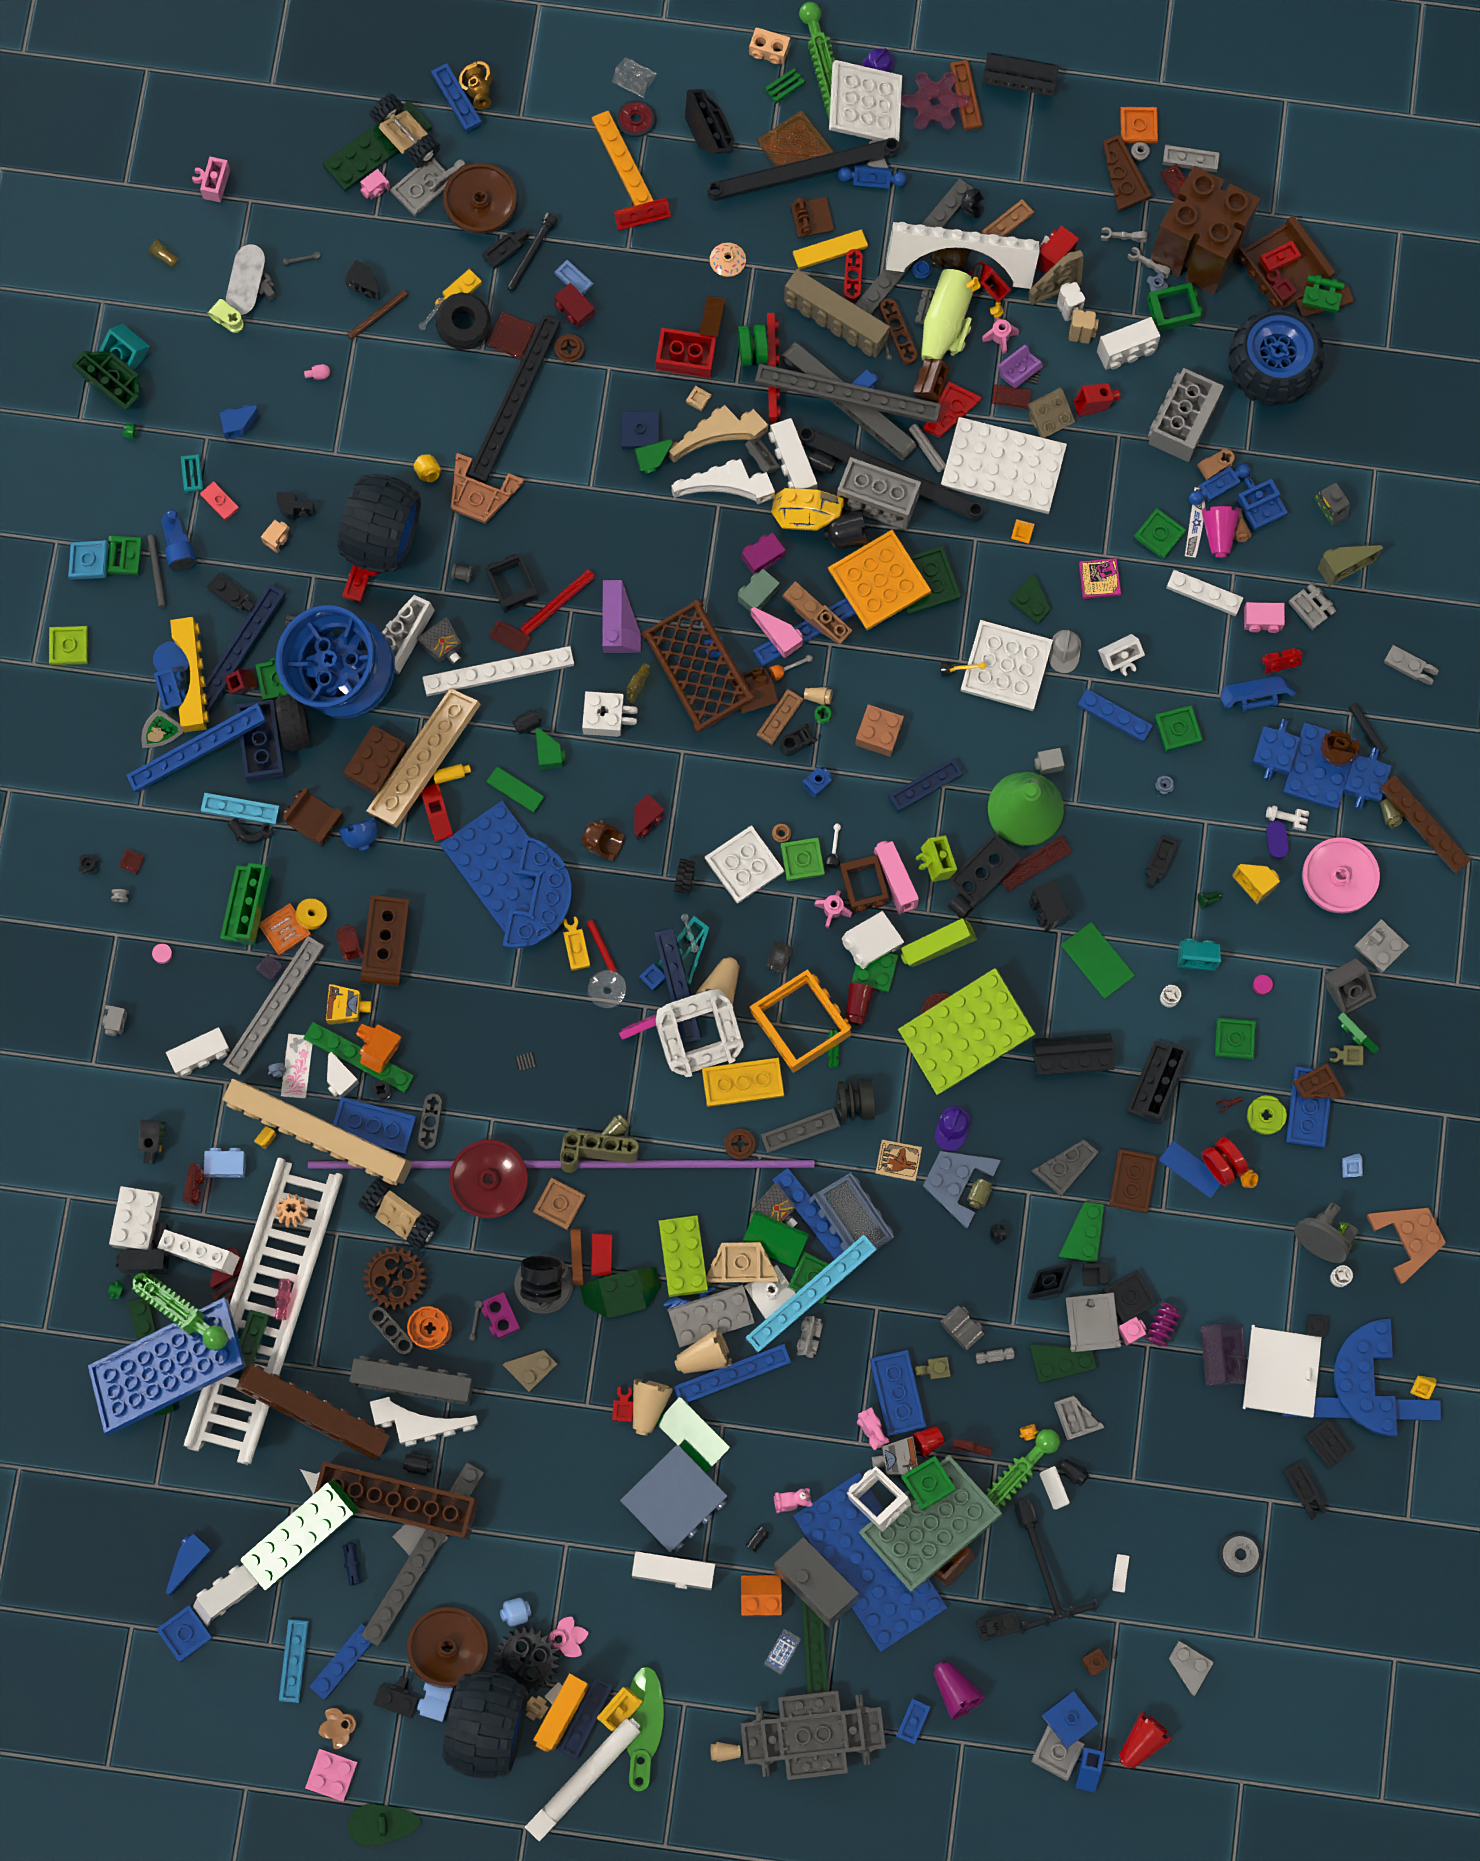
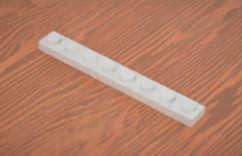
M568 646L424 676L423 682L426 696L447 693L450 688L461 690L574 666L571 647Z

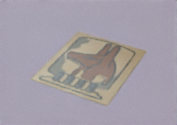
M882 1140L876 1174L916 1181L922 1147Z

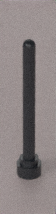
M545 213L541 219L542 227L508 284L507 289L509 291L515 289L548 229L556 225L558 220L552 214Z

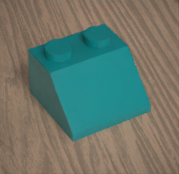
M124 324L109 329L99 352H112L134 370L143 361L150 346Z
M1184 939L1179 944L1177 967L1216 971L1221 963L1220 944H1215L1214 941L1206 940L1201 943L1196 942L1195 939Z

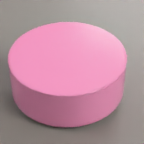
M158 944L154 947L152 956L157 963L165 964L171 960L172 951L168 945Z

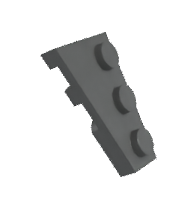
M1082 1140L1041 1166L1036 1167L1031 1172L1061 1197L1099 1152L1085 1140Z

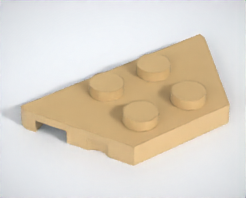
M760 1242L721 1243L718 1254L714 1258L706 1276L707 1283L780 1282Z

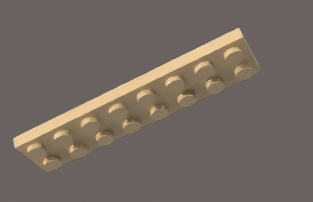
M450 688L366 811L370 815L397 828L481 704L477 700Z

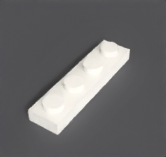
M1173 570L1166 589L1233 616L1237 615L1243 600L1241 596L1176 570Z

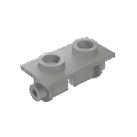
M809 1316L803 1320L801 1324V1338L797 1343L798 1356L806 1355L808 1358H814V1355H816L819 1341L812 1339L813 1336L820 1338L823 1326L821 1319Z

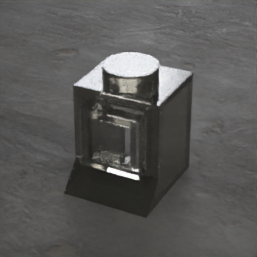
M775 941L766 963L769 970L775 973H784L792 955L793 947Z

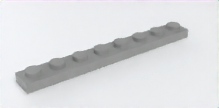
M307 936L223 1064L225 1067L240 1076L242 1075L325 948L324 945Z

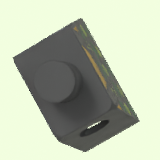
M1337 483L1321 490L1313 497L1331 526L1348 518L1350 502Z

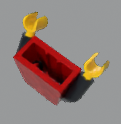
M979 261L972 266L969 272L972 280L966 283V287H971V293L982 288L990 295L996 305L990 308L991 315L994 314V318L999 317L1004 313L1001 307L1003 297L1011 289L991 267L983 261Z

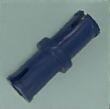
M355 1543L348 1544V1546L343 1545L344 1568L347 1569L349 1586L361 1584L358 1568L360 1562L357 1561Z

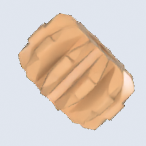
M287 1194V1200L280 1198L281 1204H276L275 1206L278 1210L275 1212V1215L280 1217L279 1223L285 1222L286 1227H289L291 1223H293L294 1227H297L298 1221L303 1224V1217H308V1212L306 1211L309 1209L308 1205L304 1204L305 1199L301 1198L298 1200L297 1194L293 1198H291L290 1194Z

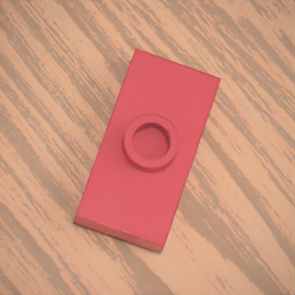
M212 482L200 493L201 497L225 521L239 510V507L215 482Z

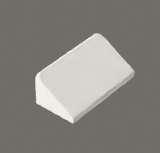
M1053 1466L1042 1471L1040 1477L1053 1509L1056 1510L1067 1506L1070 1502L1056 1467Z

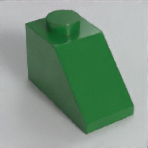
M667 439L635 448L634 451L639 470L645 471V473L656 471L655 467L660 466L672 445V440Z
M536 728L540 770L563 768L562 762L566 761L565 751L561 750L558 742L541 729Z

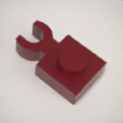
M1275 269L1273 274L1276 278H1272L1267 274L1266 281L1269 284H1273L1271 288L1283 303L1294 296L1297 290L1287 277L1281 279L1280 271Z

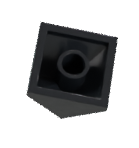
M1067 1263L1038 1270L1028 1294V1299L1044 1301L1061 1297L1072 1264Z

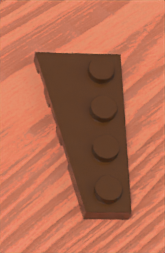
M1120 134L1103 141V150L1118 212L1151 199L1152 195Z

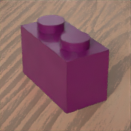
M774 533L763 535L758 540L759 542L754 545L750 544L743 549L742 560L753 575L756 572L759 573L762 569L765 570L785 557V549Z

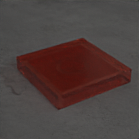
M502 312L487 342V346L521 360L536 326Z

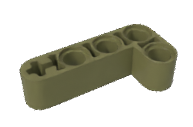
M570 1131L563 1138L560 1153L561 1168L567 1173L575 1172L578 1168L580 1157L633 1163L639 1158V1145L634 1139ZM570 1142L576 1143L575 1145H569ZM593 1144L595 1147L590 1148L588 1145ZM608 1147H614L615 1149H613V1150H608L607 1148H608ZM567 1159L573 1160L572 1162H566Z

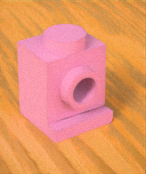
M378 169L360 181L361 192L366 199L370 198L372 200L374 197H379L384 190L390 191L389 181Z

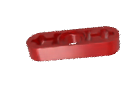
M851 249L846 254L844 298L850 302L857 301L861 292L863 256L857 249ZM853 255L857 258L855 266H852ZM850 272H856L858 274V278L854 280L850 279L848 277V274ZM851 285H854V296H851L849 293Z

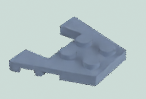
M940 1151L923 1188L967 1229L975 1212L959 1205L958 1200L974 1169L993 1178L1000 1160Z

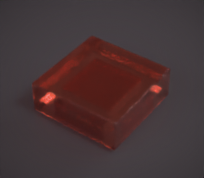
M126 849L119 868L137 875L145 857Z

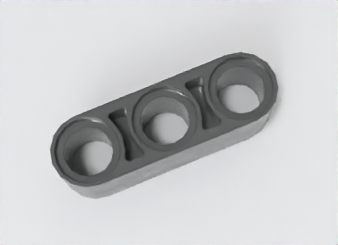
M373 1308L369 1314V1319L400 1355L409 1356L412 1354L414 1344L407 1334L383 1308ZM378 1312L384 1314V1318L380 1322L374 1321V1315ZM388 1328H397L396 1334L394 1336H388ZM404 1341L409 1342V1349L401 1351L399 1348L400 1344Z

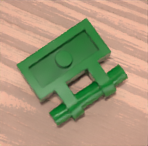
M1317 274L1316 276L1308 275L1307 282L1314 283L1313 287H1305L1301 305L1338 313L1342 294L1336 293L1335 290H1343L1345 283L1339 282L1338 279L1334 278L1332 280L1322 278L1321 275ZM1319 285L1330 287L1329 291L1319 289Z

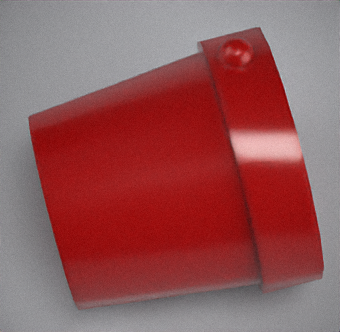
M937 1426L913 1434L915 1445L924 1457L944 1444V1438Z

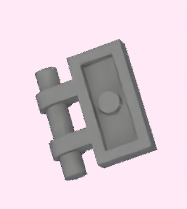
M1311 583L1307 587L1311 592L1309 595L1303 589L1291 598L1288 603L1313 631L1327 620L1328 617L1324 613L1325 611L1332 616L1337 610L1333 607V603L1324 597L1323 591ZM1316 598L1322 606L1319 607L1313 599Z

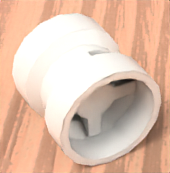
M1175 985L1166 986L1160 995L1162 1005L1167 1008L1176 1006L1181 998V991Z
M1344 1265L1334 1269L1330 1275V1280L1336 1287L1346 1286L1353 1278L1351 1269Z

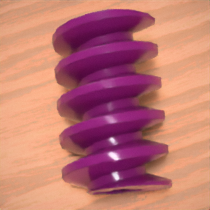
M1161 1303L1163 1309L1157 1310L1160 1316H1154V1320L1157 1323L1152 1322L1150 1324L1153 1330H1147V1334L1150 1337L1145 1336L1144 1339L1154 1345L1168 1347L1164 1340L1172 1339L1168 1332L1175 1333L1171 1326H1178L1179 1324L1175 1321V1318L1182 1319V1316L1173 1306Z

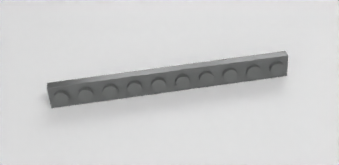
M959 178L922 225L944 228L961 208V200L968 190L973 189V187ZM918 259L909 264L904 272L886 270L885 268L855 305L872 315Z
M759 364L755 384L935 424L937 423L941 405Z
M466 1463L449 1492L470 1497L484 1472ZM425 1530L361 1635L363 1638L379 1647L447 1534Z

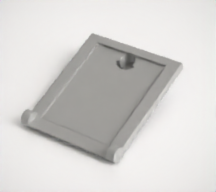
M1114 1293L1066 1298L1071 1352L1121 1347Z

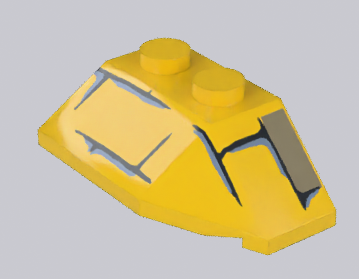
M785 488L775 495L771 513L782 529L817 531L841 516L844 499L821 490Z

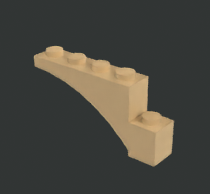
M725 405L721 408L718 407L712 412L711 417L707 420L703 419L694 431H688L684 435L683 440L679 443L675 442L669 448V458L676 462L695 449L720 441L761 438L768 432V424L754 409L750 412H745L739 421Z

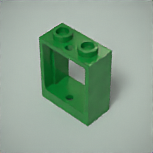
M1192 283L1148 293L1147 303L1158 332L1199 323L1203 311L1201 305L1197 303L1198 295L1196 289H1193ZM1187 293L1193 313L1164 320L1159 299Z

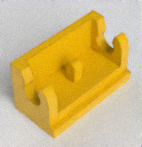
M623 1687L598 1715L597 1719L609 1730L614 1731L626 1718L629 1719L643 1701L628 1687Z

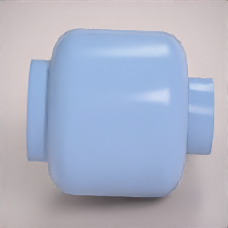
M522 1598L505 1601L503 1609L500 1610L502 1621H506L509 1626L526 1623L528 1617L531 1616L528 1601H524Z

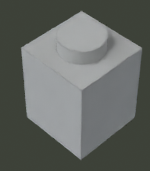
M1060 748L1038 752L1036 759H1034L1035 768L1040 771V775L1063 771L1064 761Z

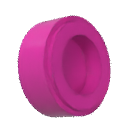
M1259 975L1253 981L1252 986L1257 994L1266 995L1272 989L1273 983L1268 976Z

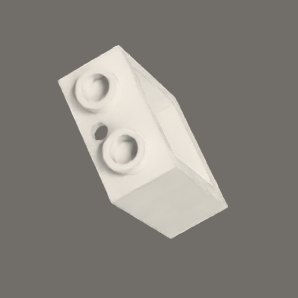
M876 1466L868 1470L864 1474L863 1479L853 1484L847 1493L850 1501L882 1532L911 1506L909 1498ZM879 1480L897 1498L876 1517L859 1498Z

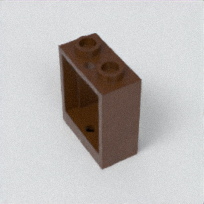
M877 855L840 864L839 870L851 912L856 911V913L866 911L868 907L880 908L888 903L889 896ZM874 868L882 895L855 902L848 874Z

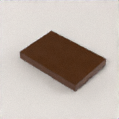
M1123 1149L1118 1150L1109 1207L1148 1213L1157 1156Z

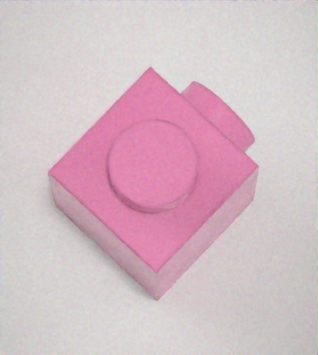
M1137 1317L1118 1327V1333L1126 1346L1146 1335V1327L1141 1319L1138 1321Z

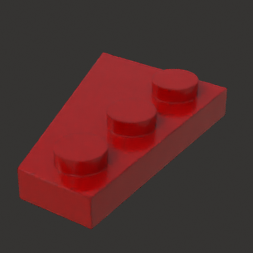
M948 382L937 402L941 404L937 423L927 422L923 430L941 438L958 422V418H963L982 400V397Z

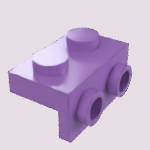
M1023 345L998 365L1001 378L1014 388L1018 387L1043 367L1042 362L1030 353L1027 345Z

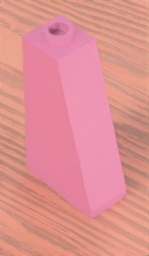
M893 841L878 843L874 849V854L878 857L882 874L898 913L902 914L916 909L919 901L918 895Z

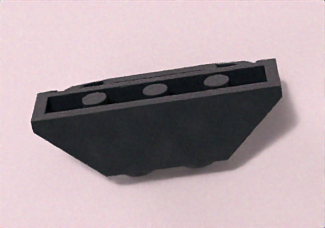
M703 89L688 90L685 119L698 148L714 154L730 153L734 137L720 107L712 98L706 95Z

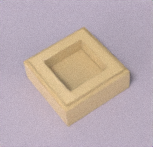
M695 386L686 399V403L702 412L710 400L711 394Z

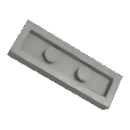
M1165 145L1162 165L1192 169L1195 165L1205 171L1217 172L1219 153Z

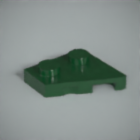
M1034 574L1027 579L1009 600L1011 604L1037 625L1050 612V607Z

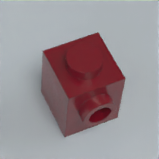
M252 669L236 670L225 676L230 694H246L258 687Z

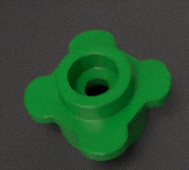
M118 1280L109 1286L107 1294H110L109 1299H118L121 1294L123 1284L118 1283Z

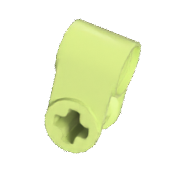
M219 299L208 312V315L215 322L223 325L233 333L240 332L244 327L240 313L222 299Z

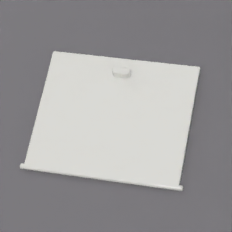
M1252 1325L1243 1409L1252 1408L1313 1418L1322 1337L1257 1328L1255 1325Z

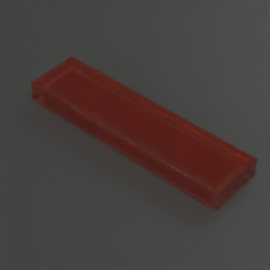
M1061 836L1020 861L1001 883L1009 892L1072 853V850Z

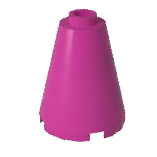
M1231 506L1210 507V511H1206V508L1202 509V517L1211 554H1215V558H1226V554L1231 552L1239 516L1238 507L1235 508V511L1232 510Z

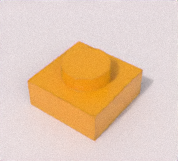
M1016 519L1011 539L1029 544L1034 524Z

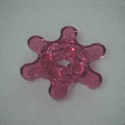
M947 72L940 81L933 82L926 73H918L915 76V81L919 86L918 92L915 94H905L901 98V104L904 107L916 108L919 112L914 120L915 127L922 130L927 126L928 122L935 120L940 121L942 127L947 130L953 128L955 120L951 116L952 109L964 108L969 103L967 95L952 92L951 87L956 81L955 74ZM933 98H937L940 100V104L932 106L930 101Z

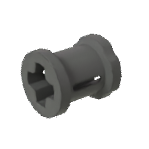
M454 563L451 579H462L470 583L473 567H463Z

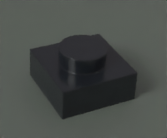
M1308 1315L1305 1335L1326 1338L1329 1318Z

